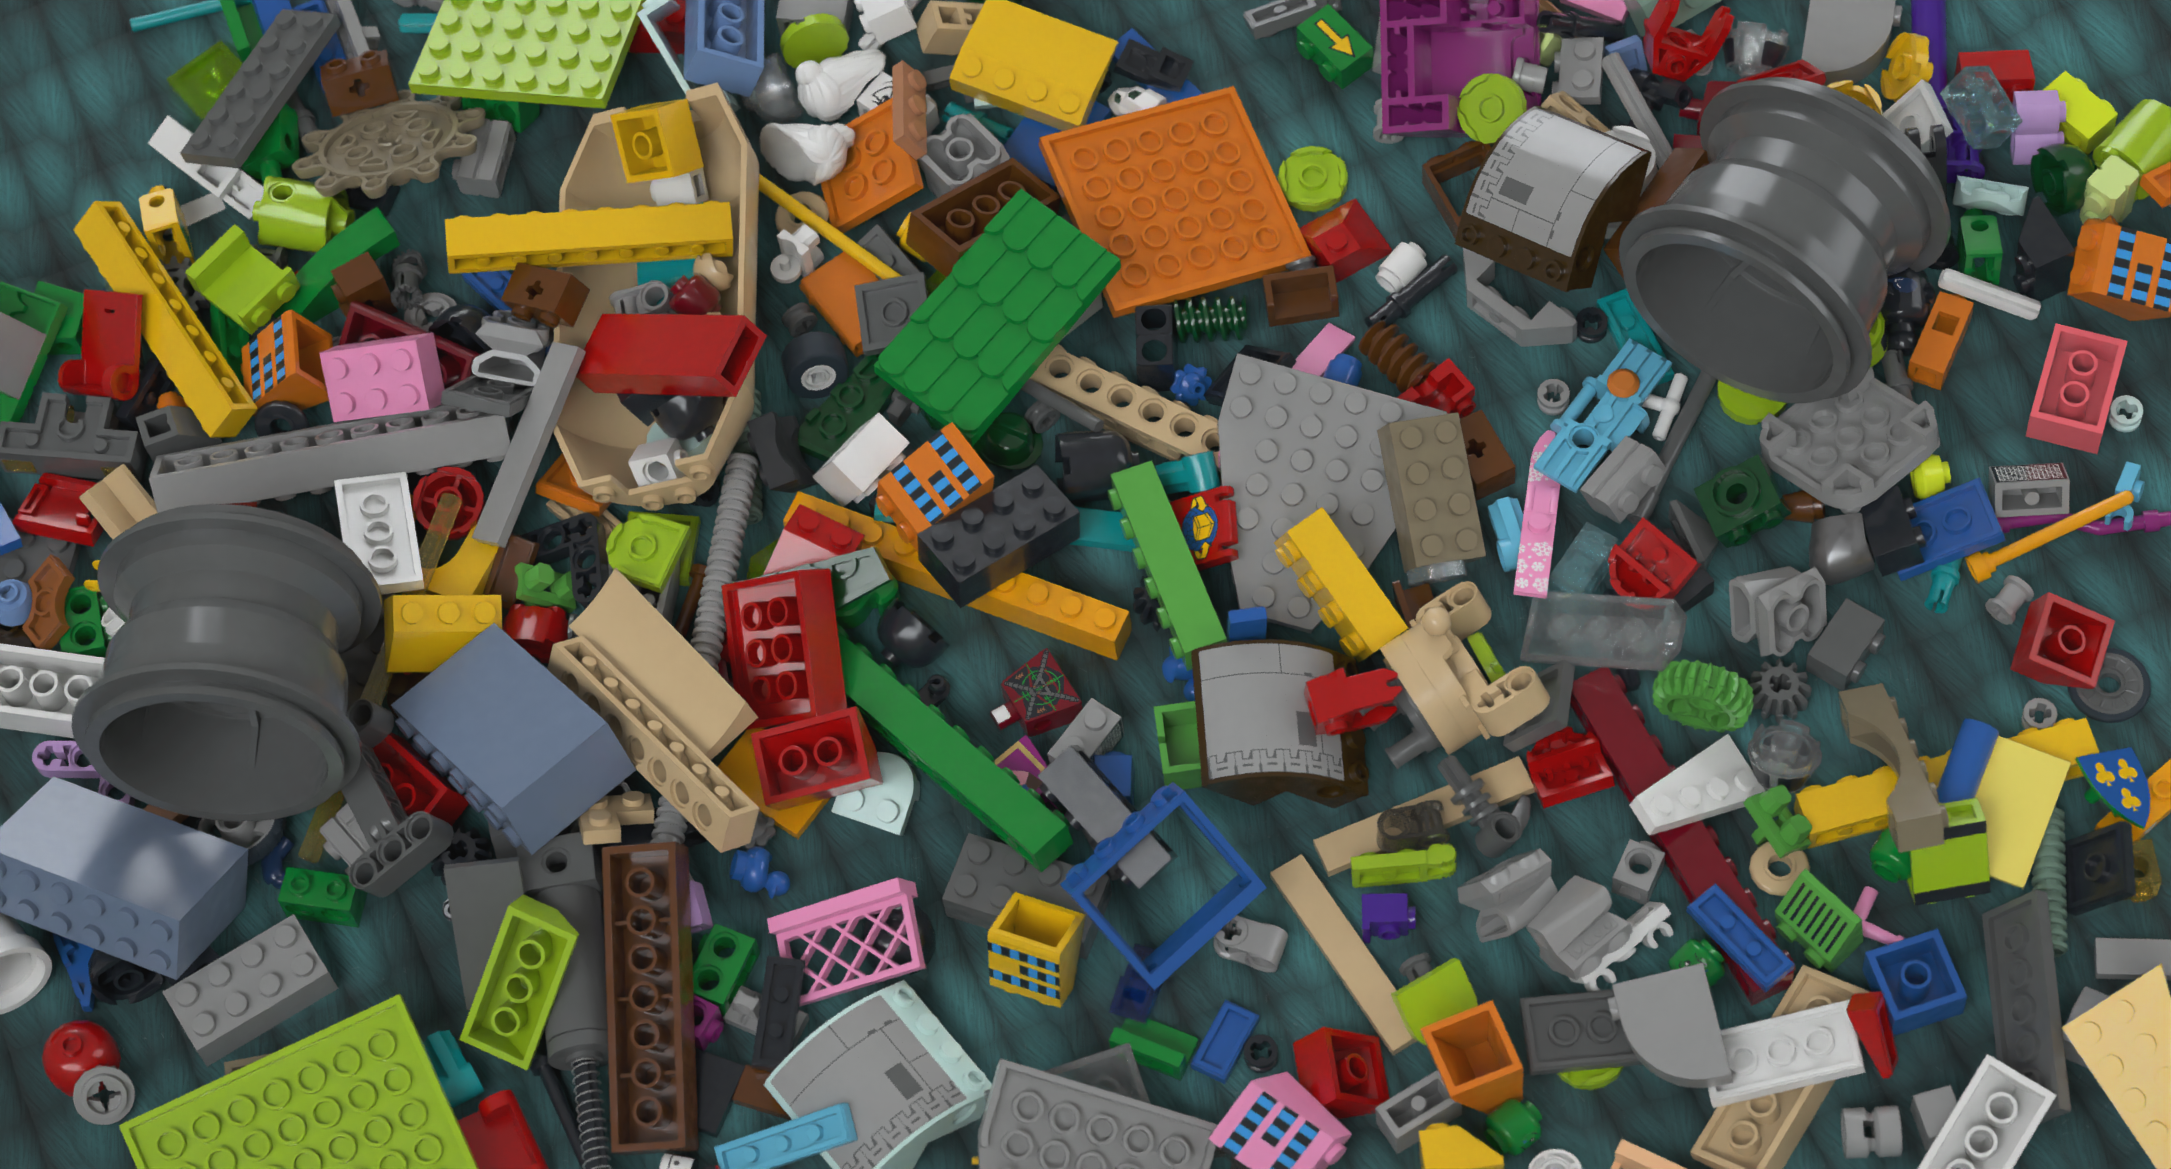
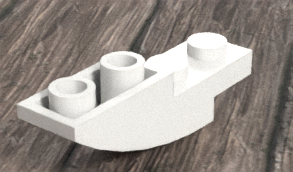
M168 115L148 144L218 198L224 200L253 221V206L257 200L261 201L264 186L239 168L186 163L180 152L193 133Z

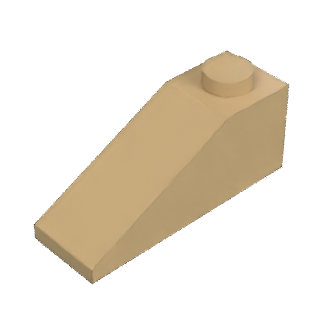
M930 0L916 24L922 52L944 55L959 54L984 4Z

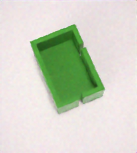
M1195 701L1155 706L1154 714L1165 786H1169L1174 782L1183 790L1202 787Z

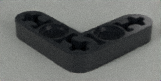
M582 513L520 535L540 544L533 566L539 562L548 565L570 557L573 596L586 609L609 578L604 525L592 514ZM561 535L562 540L556 548L549 550L550 541L554 537ZM595 554L596 560L592 566L582 569L584 560L588 556Z

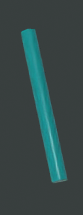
M207 0L130 19L132 31L137 32L223 10L219 0ZM234 0L237 7L252 3L251 0Z

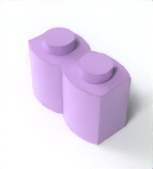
M2057 90L2014 91L2010 135V153L2013 165L2031 164L2032 156L2039 154L2037 149L2051 144L2064 143V133L2059 131V125L2061 122H2066V102L2059 100Z

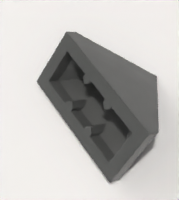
M1677 499L1670 501L1668 519L1677 538L1687 553L1701 563L1700 567L1707 571L1720 541L1716 538L1708 522Z

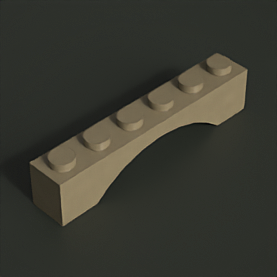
M1883 683L1838 692L1841 723L1850 743L1880 757L1892 768L1898 778L1895 789L1887 798L1889 832L1898 852L1944 844L1943 828L1949 827L1947 810L1944 804L1938 805L1939 799L1934 782L1928 783L1927 767L1924 760L1918 761V750L1915 740H1908L1907 724L1904 717L1899 718L1895 697L1888 696Z

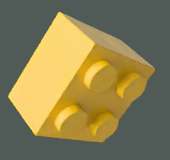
M687 98L639 105L610 115L627 183L676 177L704 167Z

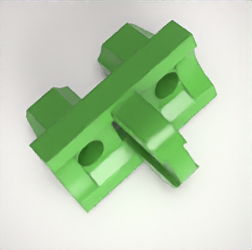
M522 562L514 566L515 573L518 576L516 599L523 600L526 606H557L566 613H571L576 609V600L572 592L571 571L565 574L554 572L550 565L540 562L535 566ZM550 586V592L544 591L545 588Z
M1779 785L1750 796L1743 802L1758 825V828L1752 833L1751 837L1757 846L1769 841L1779 858H1783L1798 850H1805L1811 844L1807 836L1812 830V825L1805 816L1801 814L1793 816L1787 808L1792 796L1784 785Z

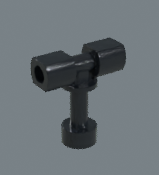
M1636 68L1629 72L1651 112L1653 110L1661 111L1664 104L1684 109L1692 99L1693 91L1685 82L1668 77L1659 82L1652 73ZM1632 119L1629 121L1628 125L1619 124V126H1629L1636 128Z

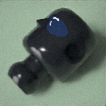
M1907 268L1900 273L1888 276L1886 301L1880 311L1885 320L1886 330H1889L1887 351L1901 350L1903 351V356H1910L1914 352L1919 340L1915 334V329L1926 324L1930 315V304L1935 302L1934 287L1929 283V278L1923 270L1915 272L1911 268Z

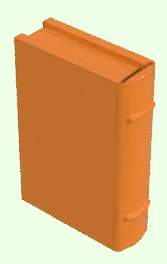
M842 252L801 279L799 288L807 297L809 304L816 308L840 337L841 343L845 344L856 357H859L864 352L854 286L880 280L868 268L847 253Z

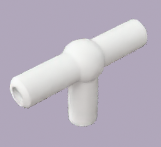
M1682 373L1674 375L1666 398L1650 394L1641 406L1660 412L1652 433L1653 438L1658 441L1666 440L1673 418L1680 411L1679 402L1688 381L1687 376Z

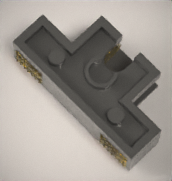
M43 392L35 424L0 422V465L4 472L38 475L52 473L67 477L104 479L117 467L124 464L138 482L142 481L148 452L138 431L119 430L121 421L112 414L114 402L111 397L87 396L86 412H74V407L69 405L70 400L67 394Z

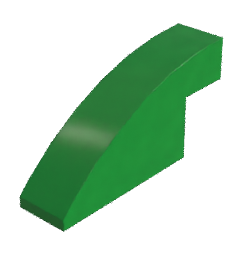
M378 207L369 211L338 233L298 271L295 276L301 287L290 301L284 303L273 313L276 319L284 312L292 309L312 323L317 322L340 308L339 302L331 289V286L336 284L331 270L367 251L375 261L400 246L394 229Z

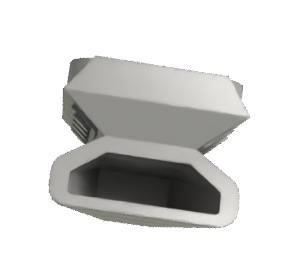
M969 113L952 117L947 122L946 130L939 135L928 136L927 154L917 159V162L925 173L928 188L938 198L1009 160L1010 157L1004 146Z
M496 310L493 312V316L483 317L482 326L475 334L492 349L473 360L472 373L477 377L534 387L544 364L545 348L554 342V328L544 325L534 318L530 322L520 320L511 314L512 310Z
M1791 566L1738 576L1729 581L1732 635L1736 640L1743 643L1757 638L1761 657L1770 654L1784 656L1790 652L1797 640L1812 641L1820 635L1824 626L1827 625L1825 580L1816 567L1801 573Z
M1541 848L1517 854L1495 865L1487 872L1468 880L1457 888L1459 903L1480 911L1476 922V930L1481 942L1508 937L1524 928L1558 892L1550 876L1552 860Z
M1574 875L1526 928L1540 948V958L1553 971L1577 980L1592 973L1599 967L1605 955L1620 949L1628 942L1630 934L1633 933L1631 923L1608 912L1612 901L1607 889L1603 885Z

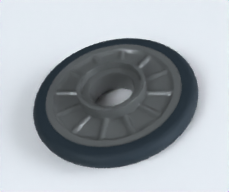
M2107 648L2096 687L2094 689L2069 686L2068 692L2074 705L2084 715L2100 722L2118 723L2129 720L2141 712L2149 700L2151 683L2146 668L2136 657L2117 648ZM2106 677L2113 678L2118 682L2120 688L2116 692L2107 693L2100 688L2098 682Z

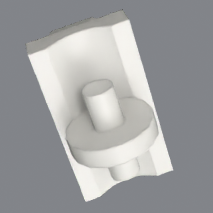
M805 224L793 234L783 229L777 235L781 255L774 258L770 269L773 278L785 284L794 282L800 275L806 277L815 271V268L824 260L823 253L816 246L820 242L819 235Z

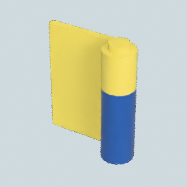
M1963 719L1937 786L1939 804L1978 798L1986 819L1990 877L2024 889L2071 762L2001 737L1997 729L1981 721Z

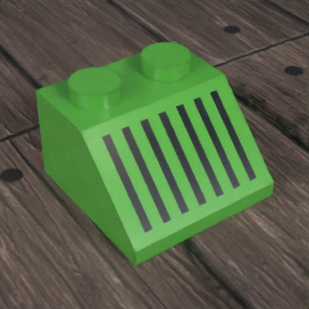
M1805 868L1774 911L1776 923L1778 924L1775 928L1788 942L1792 943L1796 940L1805 949L1803 952L1804 956L1815 967L1820 969L1824 966L1832 973L1863 943L1862 919Z

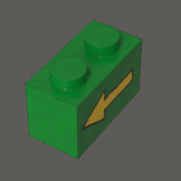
M1329 4L1296 27V46L1300 54L1307 60L1312 59L1318 65L1323 77L1329 82L1334 81L1342 90L1373 67V47Z

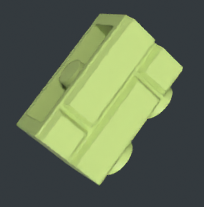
M2110 155L2101 165L2100 169H2097L2087 179L2084 192V206L2081 208L2079 215L2083 225L2087 219L2099 218L2103 220L2110 215L2118 223L2122 222L2131 213L2140 176L2139 171L2118 156Z

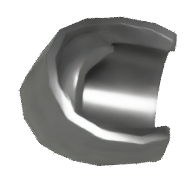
M1862 513L1831 516L1815 521L1812 524L1809 544L1810 569L1816 567L1825 580V585H1835L1849 581L1874 569V555L1865 537Z

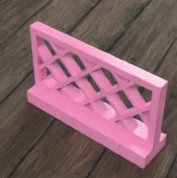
M897 877L767 919L769 933L776 935L780 957L795 959L792 957L789 941L802 938L809 943L800 960H805V973L814 978L815 982L809 993L801 996L799 1007L925 968L913 898L918 897L915 882ZM902 906L904 920L896 931L885 922L892 909ZM880 913L879 916H878V918H876L875 916H873V915H875V914ZM866 917L874 922V925L865 941H863L852 932L859 920ZM834 928L842 933L832 951L820 944L827 929ZM882 928L894 936L885 954L872 947ZM849 938L861 946L852 964L839 957ZM903 941L910 947L912 962L899 965L892 958ZM816 949L829 956L819 974L807 967ZM868 952L881 959L874 973L866 975L859 970ZM838 962L847 968L848 971L841 984L833 985L826 979L835 963Z

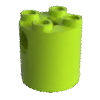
M2144 99L2139 102L2113 129L2112 134L2094 149L2092 156L2098 169H2100L2101 165L2110 155H2116L2139 171L2140 176L2134 202L2137 199L2143 200L2149 196L2139 185L2142 176L2171 162V107L2153 99Z
M267 176L264 181L262 199L254 203L252 211L253 221L259 222L258 243L260 245L317 253L332 238L355 221L354 210L349 209L346 190L344 189L331 197H323L316 190L314 182Z

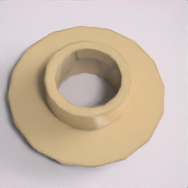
M802 191L790 195L826 222L828 221V206L821 196L813 192ZM780 205L777 208L775 222L779 232L785 229L790 234H793L805 223H795L796 217Z
M1769 842L1756 849L1751 857L1749 866L1751 878L1758 888L1770 895L1785 896L1805 868L1810 872L1809 861L1803 851L1798 850L1783 858H1779ZM1780 861L1786 863L1791 871L1786 876L1780 877L1772 874L1768 867L1773 862Z

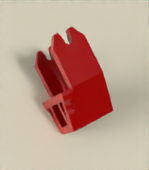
M1659 0L1649 19L1645 18L1643 50L1652 73L1685 82L1714 60L1728 36L1734 20V15L1729 14L1731 11L1729 7L1721 6L1716 10L1704 33L1700 36L1670 26L1677 14L1681 0Z
M1339 668L1329 674L1307 681L1304 696L1316 735L1326 734L1327 736H1335L1344 732H1351L1388 722L1396 714L1397 707H1384L1382 705L1392 703L1402 693L1401 686H1387V683L1398 678L1397 672L1381 668L1346 677L1344 668ZM1375 707L1367 712L1365 716H1362L1360 710Z

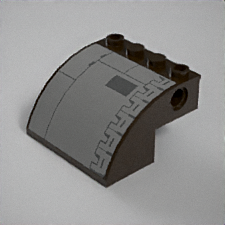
M1534 106L1509 125L1483 160L1467 195L1454 244L1564 292L1592 288L1608 224L1631 221L1635 217L1652 152L1541 106Z
M1257 639L1232 641L1199 647L1191 651L1202 788L1252 806L1286 791L1333 809L1369 795V771L1366 766L1364 749L1366 738L1363 729L1344 732L1335 736H1327L1326 734L1316 735L1304 696L1307 681L1329 674L1339 668H1344L1346 677L1358 675L1359 669L1356 659L1318 645L1287 640Z

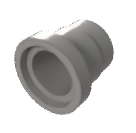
M1518 57L1512 79L1522 88V91L1542 94L1548 68L1527 63L1525 58Z

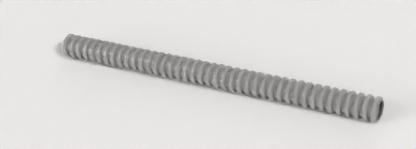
M734 453L727 459L726 475L723 478L724 485L721 488L722 495L719 498L720 505L717 508L718 516L715 518L716 526L713 528L714 536L711 538L712 546H710L708 552L710 556L706 562L708 566L704 572L706 577H704L702 582L704 587H702L700 592L702 597L699 599V608L696 612L698 618L694 622L696 628L693 629V639L690 642V645L717 672L719 670L717 664L721 660L720 653L723 650L721 643L725 640L724 632L727 630L721 585L734 583L737 579L736 571L739 568L738 561L741 558L740 551L743 548L742 540L745 538L744 530L747 528L746 520L749 518L748 510L751 508L752 503L750 500L753 498L754 493L752 490L755 488L756 483L754 480L757 477L758 473L756 470L759 467V461L746 453ZM662 795L658 800L660 806L656 810L658 818L654 821L655 829L652 831L654 839L650 843L675 841L682 844L685 841L683 833L686 832L688 827L685 822H688V820Z

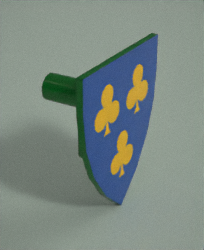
M2132 747L2076 757L2075 760L2091 786L2084 793L2086 801L2090 804H2095L2102 799L2110 808L2114 817L2121 816L2126 821L2144 829L2150 813V792L2147 778Z

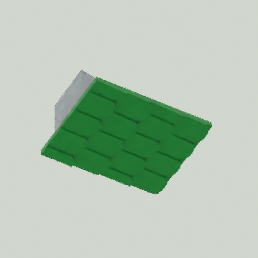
M1020 189L986 225L984 233L954 264L952 272L910 316V322L880 353L878 361L874 364L875 374L942 425L946 426L953 422L973 447L1058 343L1103 307L1101 292L1121 269V260L1089 236L1083 234L1061 216H1058L1040 201L1032 198L1026 191Z

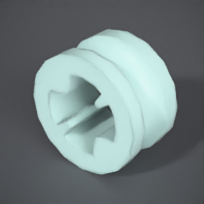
M2124 395L2116 398L2111 404L2108 415L2110 425L2117 431L2124 433L2136 430L2142 419L2143 405L2133 396ZM2120 409H2125L2127 413H2133L2131 419H2127L2125 415H2119Z

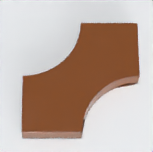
M52 554L47 557L28 580L32 591V606L30 614L22 626V630L36 648L52 650L70 628L65 618L64 606L68 590L75 580V577L60 558Z

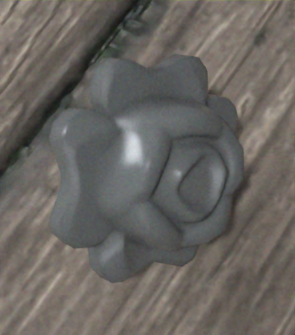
M758 812L751 842L743 845L746 850L754 846L765 847L768 840L776 835V830L773 827L775 824L773 818L765 817L761 812Z

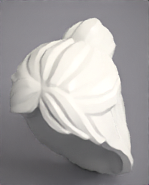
M870 48L863 51H854L840 57L826 58L819 64L812 60L801 63L796 69L795 77L799 83L797 88L798 98L807 114L825 122L839 119L854 105V100L861 93L866 83L884 70L886 64L885 54L879 49Z
M770 123L762 128L759 137L761 142L760 151L770 165L776 168L778 173L786 179L794 182L806 180L815 186L834 178L841 172L847 160V150L854 144L855 131L843 124H833L831 126L822 124L818 126L811 124L779 125L777 123Z

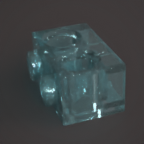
M1989 66L1964 67L1940 93L1947 105L1948 112L1955 118L1964 133L1965 140L1972 146L1973 150L1998 148L2023 122Z
M1586 522L1550 574L1548 597L1580 614L1608 573L1610 565L1608 558L1614 545H1618V538Z

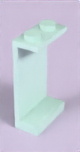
M646 0L642 4L644 9L637 14L686 94V90L694 89L696 86L692 81L684 80V66L658 25L659 21L676 12L680 7L674 0ZM723 90L733 111L739 110L740 106L734 96Z

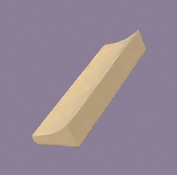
M616 567L594 600L569 625L578 637L584 636L710 760L758 718L747 702Z
M1802 965L1771 1018L1850 1000L1853 994L1870 991ZM1835 1080L1717 1107L1690 1151L1693 1159L1713 1169H1783Z

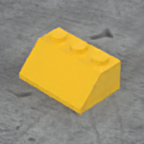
M392 595L385 599L386 673L433 672L491 624L495 623L502 629L501 595Z

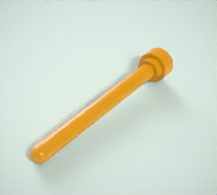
M2124 490L1990 554L1987 551L1982 554L1979 551L1965 557L1967 567L1975 582L1979 584L1991 578V573L1997 571V566L2131 504L2134 500V495L2131 491Z

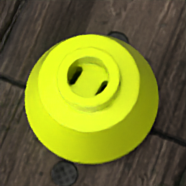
M1931 454L1929 458L1910 472L1915 497L1920 500L1926 499L1945 491V484L1951 483L1949 464L1947 461L1941 462L1939 455Z

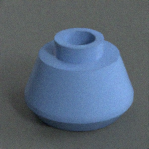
M15 579L0 582V624L5 626L24 624L32 606V591L29 584Z

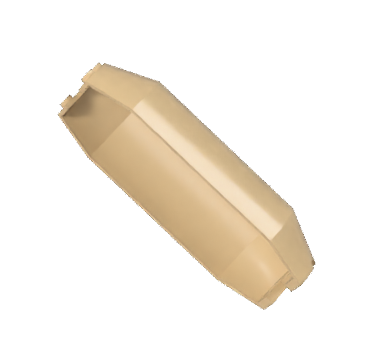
M718 83L686 90V98L689 106L693 109L690 112L704 165L703 171L709 200L706 201L730 202L733 256L712 258L713 260L724 262L727 267V273L734 275L730 283L732 286L720 292L721 300L719 304L723 307L719 312L721 315H745L756 325L759 162L725 93ZM625 107L593 114L560 188L559 212L566 209L587 211L597 210L601 207L620 209L632 208L636 205L657 206L650 192L652 180L627 183L610 117L611 114L627 110ZM637 262L557 267V271L569 273L590 289V292L574 327L558 325L557 328H554V342L578 346L584 350L601 315L615 314V309L609 301L610 295L618 290L638 286ZM755 361L737 396L724 397V409L719 420L715 423L714 432L704 454L675 460V466L685 474V477L638 487L628 461L638 445L647 443V434L656 421L647 427L621 404L617 394L594 393L575 377L553 433L578 487L592 495L593 500L596 502L642 506L644 509L651 511L661 510L664 505L694 502L696 497L705 493L714 484L747 426V422L753 415Z

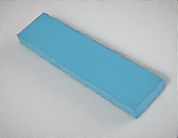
M840 1103L715 1146L714 1149L720 1169H775L858 1141L849 1103Z

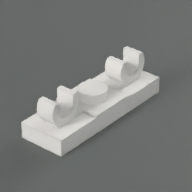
M1649 901L1627 919L1631 923L1633 930L1628 942L1620 949L1605 955L1599 967L1592 973L1577 980L1569 977L1571 982L1584 984L1588 992L1600 991L1596 985V980L1600 975L1604 977L1607 983L1616 982V976L1613 971L1606 968L1612 962H1622L1635 953V946L1641 941L1648 948L1656 949L1658 944L1653 938V933L1657 928L1660 929L1664 936L1671 937L1673 935L1671 926L1663 922V920L1671 915L1666 905Z

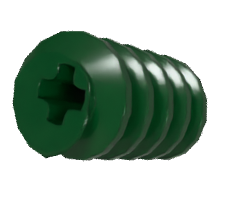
M1246 295L1243 296L1240 306H1237L1233 296H1229L1227 305L1223 306L1218 296L1214 298L1212 307L1208 306L1205 297H1201L1198 308L1194 307L1191 298H1187L1184 308L1180 309L1177 299H1174L1175 329L1182 344L1186 343L1189 333L1192 334L1196 343H1200L1203 332H1206L1210 342L1215 341L1217 332L1221 333L1224 341H1229L1232 331L1235 332L1239 341H1243L1247 330Z

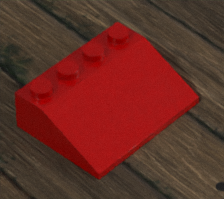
M830 569L796 570L721 585L733 687L758 717L745 730L781 726L847 709Z

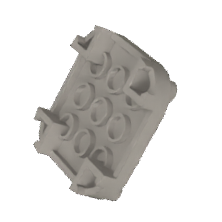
M1873 367L1869 368L1862 382L1849 393L1811 403H1795L1778 418L1768 413L1761 421L1762 430L1759 437L1762 459L1773 471L1822 503L1839 508L1845 514L1857 513L1861 510L1862 506L1879 498L1929 458L1940 446L1934 408L1926 400L1918 405L1874 378Z

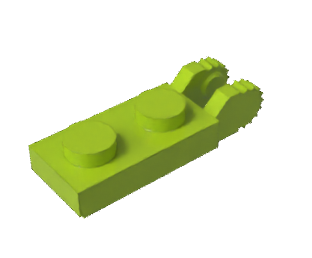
M1440 843L1432 844L1427 851L1402 849L1396 853L1377 854L1367 852L1359 856L1350 857L1352 887L1354 888L1426 882L1428 880L1451 877L1456 872L1455 848L1444 843L1443 845H1440Z

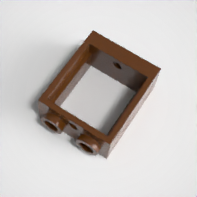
M1468 141L1457 150L1445 155H1436L1422 165V183L1455 239L1461 216L1458 217L1440 183L1481 166L1491 149L1490 144Z

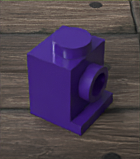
M1407 893L1362 894L1363 943H1371L1370 936H1378L1383 940H1395L1400 938V936H1408V929H1416L1415 906L1408 907Z

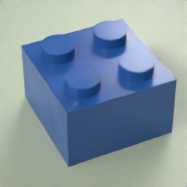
M1938 929L1865 952L1862 970L1871 991H1881L1884 995L1893 1036L1963 1014L1967 995Z

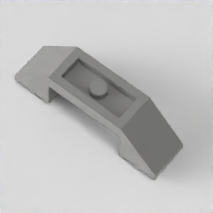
M1463 248L1468 308L1521 347L1573 343L1577 339V321L1568 309L1564 307L1559 308L1549 301L1530 320V317L1522 308L1511 306L1503 300L1501 294L1495 288L1488 286L1495 279V261Z

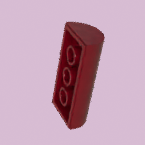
M353 301L350 304L338 345L431 332L359 301ZM434 334L444 389L472 376L473 360L481 354Z

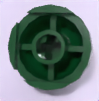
M2058 143L2037 149L2039 154L2033 155L2031 159L2030 173L2035 193L2042 191L2047 200L2044 204L2051 215L2060 217L2082 208L2085 201L2084 192L2087 179L2098 169L2096 163L2075 145Z

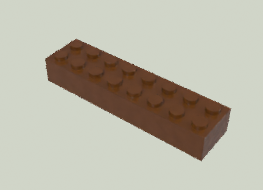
M675 841L602 847L611 1153L629 1156L699 1151L688 847Z

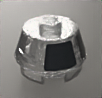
M1738 22L1737 29H1733V26L1731 27L1722 45L1726 69L1740 75V78L1743 79L1782 66L1790 51V46L1787 45L1789 33L1784 29L1779 30L1778 34L1772 33L1766 29L1767 24Z
M1781 719L1780 724L1777 726L1764 728L1763 724H1761L1754 731L1753 738L1748 743L1747 753L1757 782L1763 788L1769 790L1773 787L1784 785L1789 793H1794L1803 789L1821 764L1822 752L1820 750V741L1816 742L1809 734L1810 728L1797 721Z

